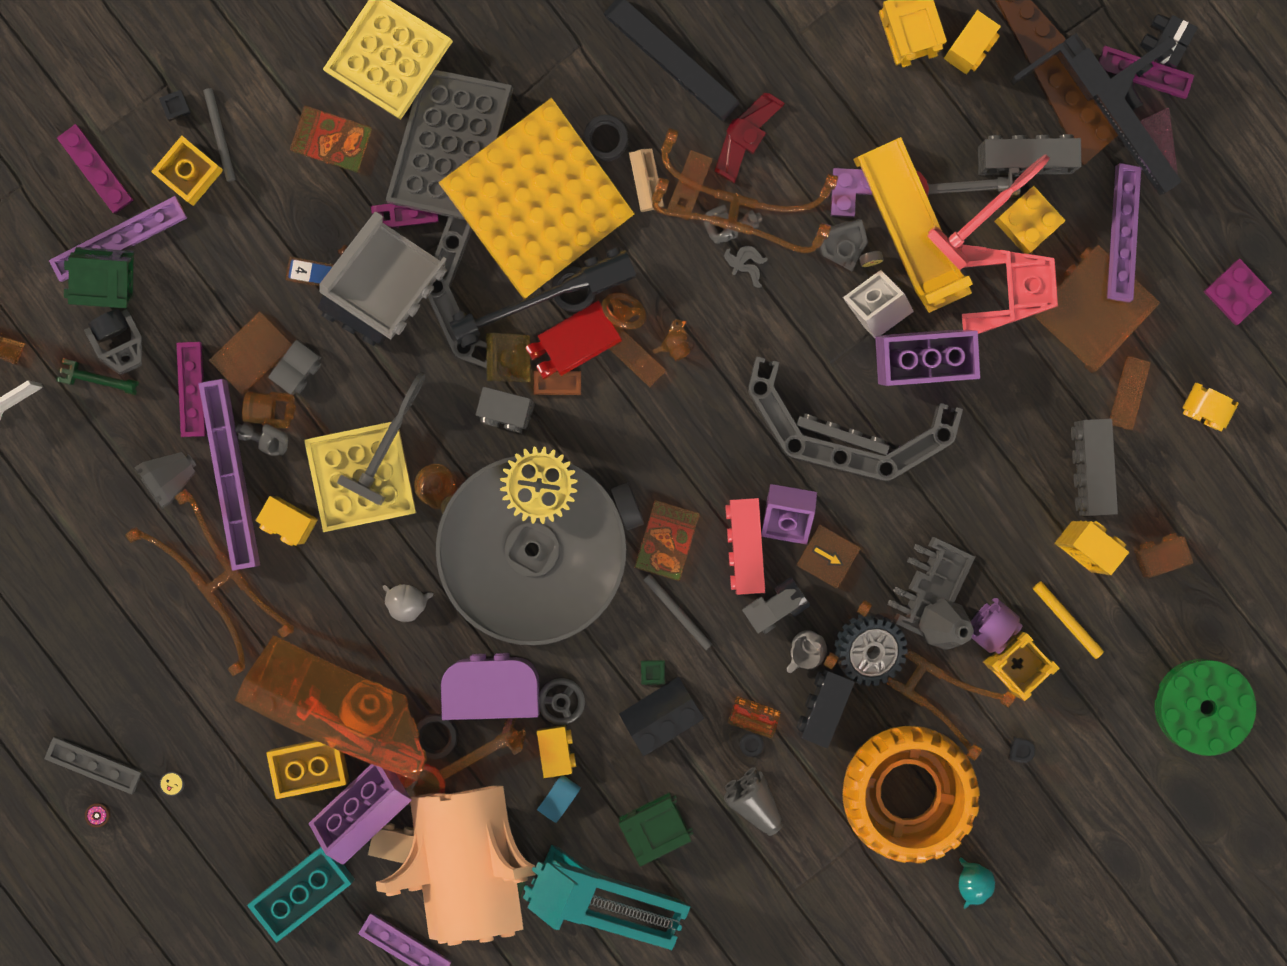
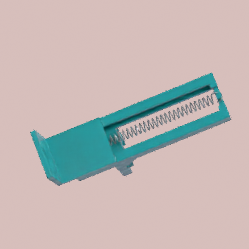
M551 845L544 863L538 862L537 866L532 868V871L538 875L537 879L533 878L531 884L534 887L528 885L524 887L525 894L523 898L530 902L528 908L555 930H559L563 920H567L669 950L673 949L678 938L674 935L675 931L682 929L680 920H685L690 910V906L680 899L603 876L582 865L561 848ZM596 888L674 911L672 919L664 916L658 917V920L661 918L658 926L661 925L663 919L667 918L668 924L665 927L668 928L667 932L588 909L589 904L599 908L598 898H600L601 905L605 901L604 909L608 902V911H612V907L609 910V905L614 902L615 913H619V910L616 912V907L621 904L622 907L623 905L626 907V912L630 907L633 909L632 916L635 911L639 910L640 917L642 913L646 912L647 919L649 915L653 914L655 921V915L657 914L597 897L596 895L594 896Z

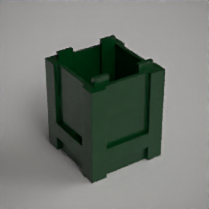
M76 247L75 252L70 253L68 260H64V270H69L68 288H64V298H68V304L127 308L130 299L133 298L134 251Z
M670 792L619 817V826L640 867L691 842L690 835L693 834V831H691L693 828L692 826L687 828L675 804L677 796H671Z

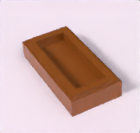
M534 371V395H581V371H569L562 376L556 371L545 379L542 378L539 371Z

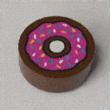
M94 803L87 808L85 819L90 826L101 827L109 821L110 810L103 803Z

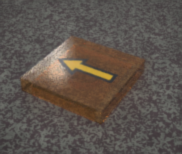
M819 525L796 566L838 589L861 548Z

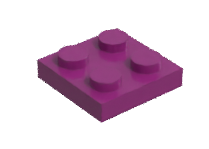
M1237 259L1203 291L1235 326L1241 323L1272 293L1241 259Z

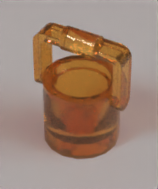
M246 392L242 409L243 422L268 424L276 428H288L291 420L294 418L296 409L294 396L270 392L269 394ZM276 401L289 402L285 411V420L275 419Z

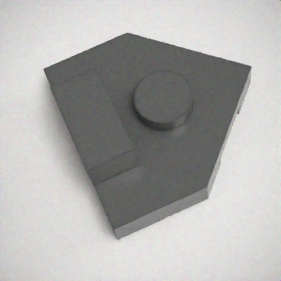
M862 219L852 222L847 221L816 232L822 256L853 271L859 256L868 243Z

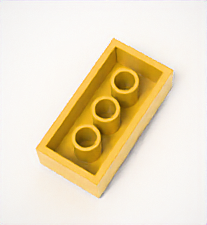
M1071 521L1055 542L1058 547L1092 573L1112 575L1129 553L1124 548L1126 544L1116 536H1108L1105 533L1107 529L1097 521Z

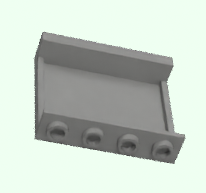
M375 211L321 281L319 292L389 339H392L395 334L400 335L407 324L405 320L408 316L413 317L420 307V304H418L423 297L426 299L434 288L432 284L435 280L440 281L447 271L445 268L446 258L443 257L440 261L382 223L383 216Z

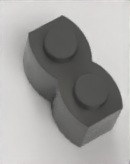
M296 340L268 378L289 394L294 395L295 392L299 394L307 385L305 381L310 373L314 375L320 368L321 363L319 360L321 356L301 341Z

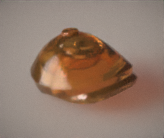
M431 464L424 467L415 478L414 488L418 498L433 509H442L443 502L447 498L452 497L457 491L452 472L441 464Z

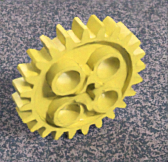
M533 447L532 454L527 449H524V457L516 453L517 462L509 460L508 463L512 468L510 470L503 469L508 474V477L500 478L502 482L506 483V486L500 488V491H507L508 495L502 499L511 501L507 506L508 509L516 508L514 516L523 513L522 521H525L530 516L532 524L536 522L537 518H540L541 523L544 524L545 517H549L553 522V514L556 513L562 517L561 509H570L566 504L567 501H575L570 496V493L578 491L571 488L572 484L578 482V480L571 479L570 477L575 473V470L568 471L567 468L571 464L570 461L563 464L564 455L562 454L556 458V450L554 449L550 454H547L546 447H543L541 453H538L537 448ZM526 465H532L536 470L534 477L530 479L525 478L522 473ZM551 468L557 469L559 472V479L555 482H549L546 478V473ZM538 478H541L542 483L559 486L560 490L542 488L540 492H536L535 487L519 485L518 481L537 482ZM524 488L529 489L532 493V498L528 502H522L519 498V492ZM547 492H552L556 497L555 503L551 506L545 505L542 501L543 495Z

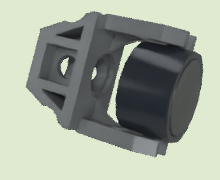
M120 309L112 310L88 323L90 328L84 329V332L101 362L119 375L142 366V336L127 309L122 311V313ZM129 328L131 330V340L110 351H106L98 345V343L109 340ZM124 356H129L130 360L128 362H123L122 358Z
M791 577L776 586L774 589L777 594L767 601L760 596L742 609L757 633L763 631L766 634L776 627L775 622L787 614L791 613L795 617L810 607L809 602Z

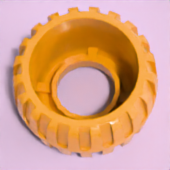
M901 726L887 729L872 736L855 752L846 770L843 784V804L849 824L858 838L867 847L886 858L898 862L925 863L926 860L942 858L945 856L944 853L950 849H956L961 844L962 838L970 833L973 828V820L979 811V786L975 771L967 755L953 740L929 728ZM902 764H915L925 768L932 776L935 784V797L931 806L922 815L914 818H900L891 814L884 807L881 799V785L885 776L893 768Z

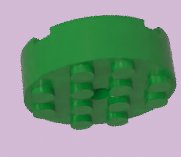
M1193 659L1177 665L1165 675L1159 685L1155 700V714L1161 730L1175 745L1195 754L1213 756L1234 749L1248 736L1256 717V700L1249 682L1235 668L1210 659ZM1204 701H1208V709L1202 713L1201 704Z

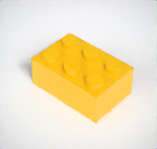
M340 735L271 749L266 752L276 799L343 786L350 782Z

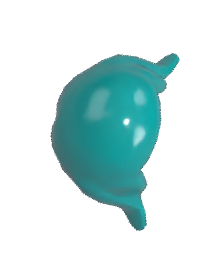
M960 857L959 861L964 868L959 878V890L962 897L966 900L964 904V909H966L971 904H983L992 896L995 890V878L989 869L977 863L966 862Z

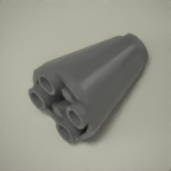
M753 767L739 780H732L725 786L727 792L725 793L724 801L760 831L771 836L783 827L782 818L773 795L761 771Z

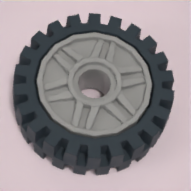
M867 613V616L863 614L858 615L859 619L852 618L849 620L851 624H845L842 627L844 631H839L837 635L839 640L835 641L837 648L835 649L836 660L843 672L856 683H863L865 686H870V683L877 686L880 681L886 683L888 682V677L893 679L896 676L894 673L896 670L901 671L902 666L900 664H905L906 658L904 654H907L908 649L905 647L907 642L904 634L894 622L880 614ZM871 646H875L871 653H867Z

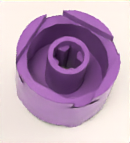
M994 598L992 601L995 603L991 606L986 603L971 620V625L974 629L972 639L987 652L1000 654L1006 648L1008 639L1012 635L1015 636L1021 630L1022 624L1019 622L1020 617L998 598Z

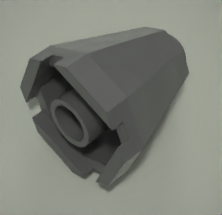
M182 452L142 462L134 468L137 474H140L142 477L141 480L157 503L159 502V506L163 509L174 500L195 474L193 468L196 464L189 454L185 456Z
M943 598L937 600V603L925 607L919 623V628L925 636V642L945 650L970 641L974 632L963 606Z

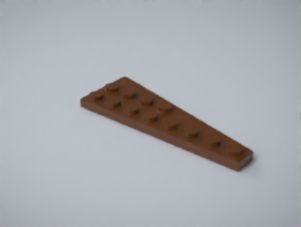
M995 0L1005 20L1007 19L1014 37L1019 42L1030 65L1066 40L1032 0ZM1054 56L1034 70V76L1049 104L1053 107L1059 119L1058 121L1066 134H1072L1074 138H1081V164L1084 166L1118 135L1093 99L1087 101L1058 57Z

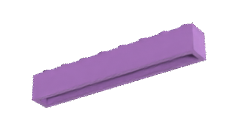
M219 379L198 383L232 571L260 566L227 380Z

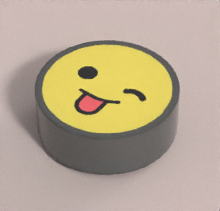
M880 251L869 252L859 258L861 267L874 266L884 261Z
M176 771L166 773L160 780L162 792L169 796L179 794L185 786L184 777Z

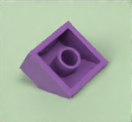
M770 484L761 537L807 544L815 515L817 492Z

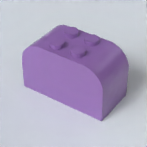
M944 330L875 336L878 384L892 386L980 379L978 331Z
M496 653L494 658H486V654H472L470 658L457 661L447 669L441 681L442 720L538 717L540 714L539 675L536 668L524 658L510 657V653Z

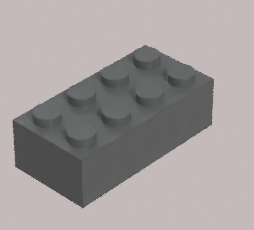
M1072 134L1060 135L1059 138L1050 139V135H1037L1036 139H1026V135H1014L1012 139H1003L1001 135L988 136V139H985L978 147V175H1009V168H1019V175H1021L1045 154L1050 159L1037 174H1073L1081 167V138H1074Z
M483 387L476 416L480 417V422L499 428L500 424H504L505 429L522 434V430L528 431L535 403L529 398Z
M1112 419L1074 422V426L1071 427L1072 441H1075L1076 450L1072 452L1073 464H1077V474H1074V486L1078 488V497L1075 498L1076 511H1079L1080 516L1118 514Z

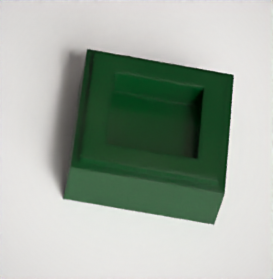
M641 660V685L665 684V660Z

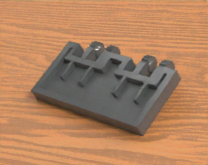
M932 537L928 546L936 549V553L917 544L913 548L916 552L930 557L926 565L915 558L909 557L907 561L927 571L926 574L916 571L908 588L917 592L916 596L895 587L894 592L897 595L906 597L910 601L907 607L900 605V603L894 600H889L887 604L907 614L904 617L897 613L893 620L895 624L923 637L925 636L919 628V623L925 607L937 603V600L941 598L955 602L975 559V556L935 537Z

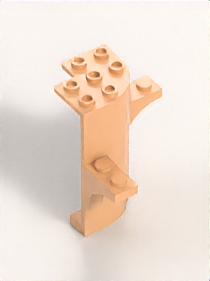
M488 786L452 794L427 793L410 797L412 800L410 805L414 827L411 851L404 864L394 874L376 882L377 891L386 893V896L401 894L400 890L408 888V891L422 889L429 939L438 940L440 944L458 945L465 940H479L481 943L494 940L493 936L511 937L515 935V931L523 930L517 883L528 881V876L536 875L532 871L535 865L525 860L514 842L508 822L503 786Z

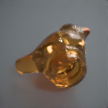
M674 320L662 345L652 350L653 353L669 352L670 357H673L675 362L691 353L689 344L686 342L687 333L684 330L686 321Z

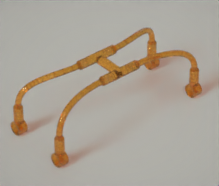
M668 129L661 148L662 161L667 170L683 183L699 191L714 195L715 198L731 202L728 219L714 215L707 216L662 208L658 203L661 201L663 194L666 193L669 180L659 177L652 196V206L655 211L668 216L707 221L715 226L744 234H754L801 253L815 251L821 247L825 239H828L831 225L823 223L818 228L817 235L812 242L813 245L801 247L761 230L754 229L753 226L737 222L740 205L753 209L760 208L778 212H799L812 209L828 198L832 189L834 190L837 185L838 176L828 174L819 198L811 203L800 206H777L761 203L758 200L728 191L708 188L680 174L668 160V154L673 144L675 145L678 131Z
M185 489L177 494L175 499L180 505L190 502L208 543L226 571L209 584H206L198 572H195L182 557L158 539L143 533L137 527L130 530L125 536L130 543L140 539L153 543L173 557L190 574L191 580L196 584L214 610L219 612L231 633L239 661L228 668V671L234 677L245 669L244 652L230 618L222 608L221 602L213 593L216 589L232 578L238 587L244 590L262 610L283 625L277 631L282 638L293 633L294 627L270 609L248 587L249 584L238 570L232 571L229 558L218 548L195 499Z
M863 600L857 612L864 617L867 616V613H870L869 610L872 604ZM908 649L907 654L904 655L907 659L918 665L906 685L890 677L887 678V685L921 707H926L940 718L967 748L968 753L966 756L975 761L980 755L982 748L976 744L971 745L959 729L941 711L930 704L925 697L914 691L925 671H928L937 678H942L965 690L1000 699V703L1008 708L1013 703L1016 695L1009 691H1006L1004 694L991 692L961 682L945 674V671L911 649ZM830 653L823 665L832 669L835 664H838L837 660L839 657Z

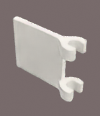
M26 381L0 397V420L5 410L43 388L42 384Z

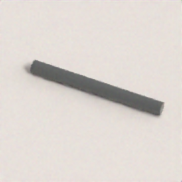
M212 88L203 90L226 181H234L236 178Z
M649 574L643 581L700 645L707 650L712 645L710 640L652 575Z

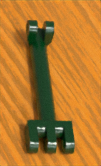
M61 359V363L69 365V369L59 368V372L67 374V377H57L56 381L74 385L76 378L121 389L125 393L132 395L137 393L135 388L139 385V381L130 379L124 381L78 370L79 362Z

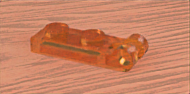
M692 150L690 151L668 206V213H676L681 215L683 219L689 220L713 158ZM679 198L688 201L686 207L678 204Z

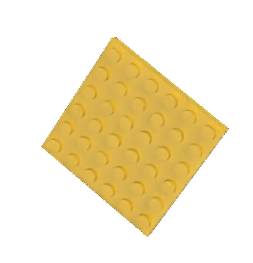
M552 98L438 182L523 299L527 298L634 215L624 198Z

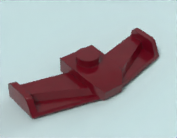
M763 93L737 119H734L726 130L727 135L714 172L734 184L745 150L754 154L766 135V132L760 128L785 103L770 93Z

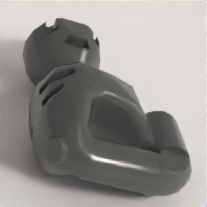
M722 205L708 211L704 215L703 221L711 240L715 244H720L737 238L738 231L741 229L758 228L762 217L760 213L755 214L751 210L745 214L743 219L734 222L726 205ZM715 218L723 229L720 234H718L713 222Z
M245 422L243 425L238 424L235 432L239 433L238 439L244 441L252 439L258 442V449L270 456L284 455L287 452L288 436L273 426L265 424L262 434L255 431L249 422Z

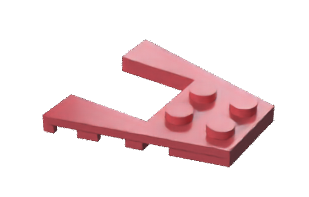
M964 244L958 248L968 259L965 267L1006 264L1009 310L962 314L963 330H976L980 334L1058 307L1054 258Z

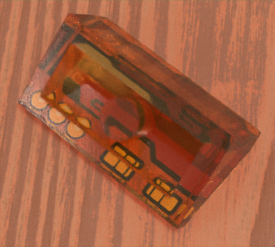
M736 696L728 723L772 738L781 711Z

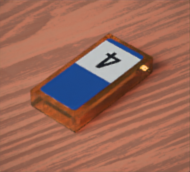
M289 257L285 280L320 287L321 281L334 265Z

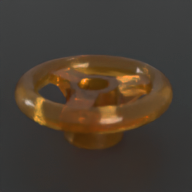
M616 292L607 295L603 299V313L614 326L636 329L645 323L646 311L636 298L625 293ZM619 300L627 301L630 304H632L635 308L628 307L627 305L622 304ZM609 303L613 305V313L609 309ZM639 315L637 321L629 322L631 317Z

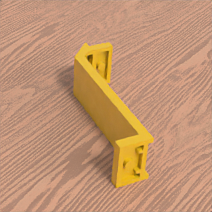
M900 137L854 158L856 167L860 166L915 292L927 311L930 313L972 294L969 287L973 285L970 277L964 276L928 237V232L935 225L940 230L941 227L902 138Z

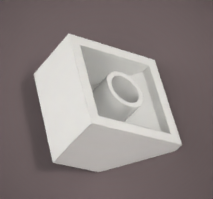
M881 270L843 297L864 328L874 338L875 336L882 335L914 312L905 294Z

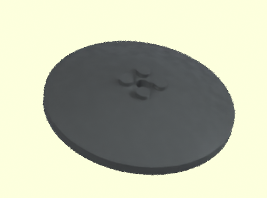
M516 456L491 463L473 474L459 487L447 504L436 538V561L439 577L447 596L457 611L483 633L496 639L519 645H542L557 642L575 635L593 623L608 607L615 596L624 573L626 561V539L623 523L614 502L605 489L588 473L573 464H570L567 470H575V473L570 477L571 479L578 480V482L572 484L571 488L578 491L570 493V496L575 500L574 502L567 501L566 504L570 509L562 508V517L556 513L553 514V522L549 517H545L544 524L541 523L540 518H537L536 522L532 524L530 516L525 521H522L523 513L514 516L516 508L508 509L507 506L511 501L502 499L508 495L507 491H500V488L506 486V483L502 482L500 478L508 477V474L503 469L510 470L512 468L508 463L509 460L517 462ZM526 465L522 473L525 478L530 479L534 477L536 470L534 466ZM551 468L547 471L546 478L549 482H555L559 479L557 469ZM538 478L537 482L518 481L519 485L535 487L536 492H540L542 488L560 490L559 486L542 483L541 478ZM524 488L519 492V498L522 502H528L532 498V493L529 489ZM547 492L543 495L542 501L545 505L551 506L555 503L556 497L552 492ZM529 543L538 545L539 552L536 556H529L526 553L525 548Z

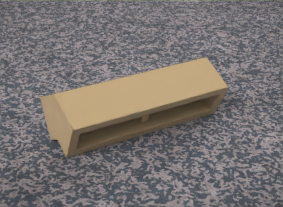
M640 149L630 152L629 155L641 212L663 207L653 150Z

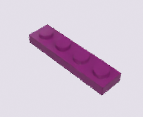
M1104 46L1099 63L1107 74L1115 76L1141 57ZM1152 62L1154 67L1140 77L1135 74L1132 81L1186 99L1194 75Z
M73 125L57 137L112 213L116 214L134 201L78 125Z
M202 342L176 343L181 437L206 436V423L198 384L204 382Z

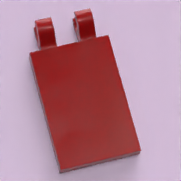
M596 301L582 311L539 334L540 342L529 344L525 348L532 360L539 358L546 352L548 353L551 360L544 361L536 366L542 378L545 379L556 371L559 372L560 376L566 374L621 342L622 339L600 302Z

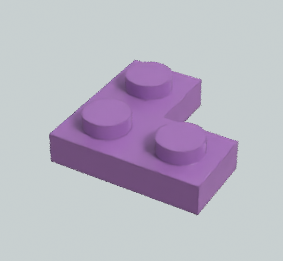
M833 168L831 216L855 217L856 194L873 195L864 173L860 169Z

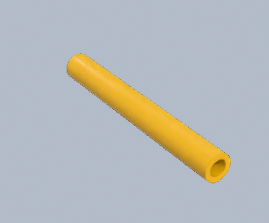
M1040 581L1033 587L1038 596L1095 659L1099 658L1104 653L1102 648L1044 583Z

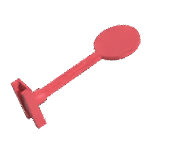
M1045 154L1035 161L1015 180L1010 188L1001 192L958 232L955 231L949 238L936 225L928 232V237L961 270L968 262L965 255L958 249L965 242L964 239L1000 208L1014 191L1032 179L1045 166L1050 157Z

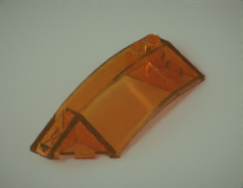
M274 635L244 678L235 699L236 702L311 739L415 781L419 779L427 760L424 749L422 750L418 738L419 733L414 718L411 717L408 708L409 703L406 695L358 676Z

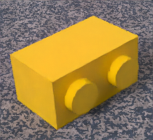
M566 725L538 729L537 736L544 778L572 774V768L576 767L575 754H570L569 744H573L571 730H566Z

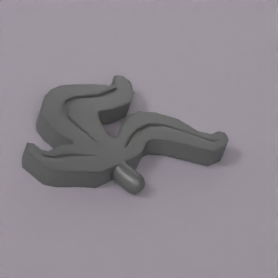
M752 246L740 248L737 257L730 254V248L727 249L724 258L734 268L732 275H736L738 270L748 272L753 286L761 288L762 284L759 283L760 272L758 267L749 264L744 265V263L751 259L758 264H763L767 262V257L762 258L759 252Z

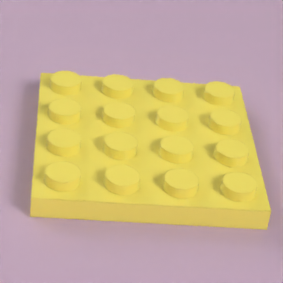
M368 0L323 70L401 120L453 41L390 0Z
M391 422L304 440L323 532L417 513L400 430H398L379 466L371 488L386 497L382 505H377L337 484L341 475L359 480L362 473H365Z

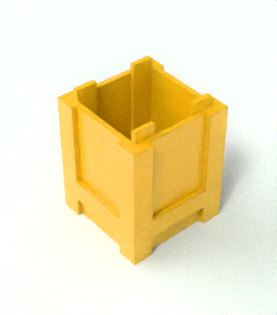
M887 0L883 2V8L879 10V15L895 65L901 64L903 68L911 65V60L928 55L929 59L937 57V52L943 49L942 45L946 44L947 40L934 0Z
M1019 631L1006 642L1007 646L1000 654L995 652L983 663L994 672L1015 697L1026 701L1032 695L1031 692L1050 674L1053 675L1060 668L1054 661L1047 659L1032 643L1033 639L1027 633ZM1013 658L1017 660L1021 658L1023 660L1021 669H1012L1013 662L1011 660Z

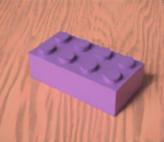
M376 759L312 819L309 825L325 855L344 865L412 800L396 773Z

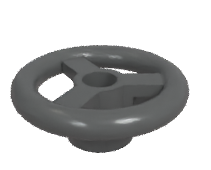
M557 678L551 680L544 685L539 693L540 712L546 720L553 724H570L577 720L584 710V693L580 686L570 679ZM555 686H568L564 693H558L554 697L546 696L549 690ZM575 691L578 698V706L571 715L569 710L571 701L569 697ZM559 698L565 699L566 704L564 706L557 704ZM545 704H552L553 709L557 712H562L564 718H557L551 715Z

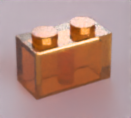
M1176 533L1162 537V542L1154 544V541L1140 544L1141 549L1134 552L1143 578H1151L1193 564L1185 536H1177Z

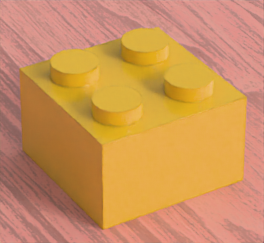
M977 10L944 59L966 75L970 69L975 71L986 57L983 51L989 52L1000 37L997 31L1001 26Z
M181 136L151 172L194 206L222 173L223 169L186 138Z
M1033 186L994 222L1024 254H1029L1066 220Z
M269 496L256 519V522L261 524L260 529L269 534L277 533L281 535L280 540L290 546L305 544L318 521L317 518L278 496Z

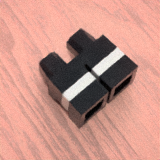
M1157 14L1150 27L1160 32L1158 38L1147 33L1139 46L1145 51L1150 52L1172 36L1177 43L1172 48L1174 53L1160 63L1175 69L1198 27L1174 15L1168 18Z

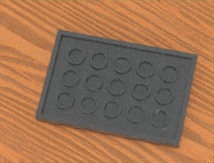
M434 70L413 101L385 201L388 204L465 220L438 182L501 136L514 89L512 85Z

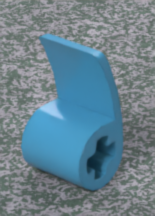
M560 776L537 810L556 823L576 797L581 787L566 776Z

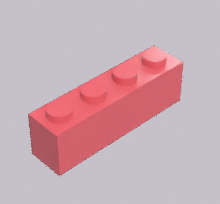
M759 498L729 500L730 505H725L726 519H731V528L727 529L728 543H732L733 552H729V566H734V576H730L731 590H736L737 595L765 593Z

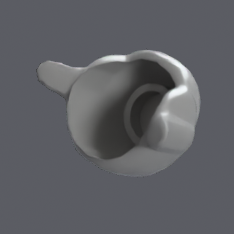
M383 585V589L386 591L385 605L390 615L401 622L415 620L424 611L427 600L434 595L432 592L423 594L419 589L410 585H398L392 589Z
M811 630L799 632L792 641V660L787 667V672L792 673L797 668L811 670L822 664L827 655V645L824 638Z

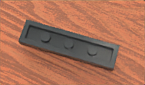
M805 414L804 417L799 416L796 425L799 428L884 456L888 453L890 446L884 444V439L872 436L870 440L862 437L863 433L860 431L849 429V432L840 430L841 425L827 421L825 425L817 422V417Z
M56 736L53 737L44 758L131 795L134 794L143 772Z

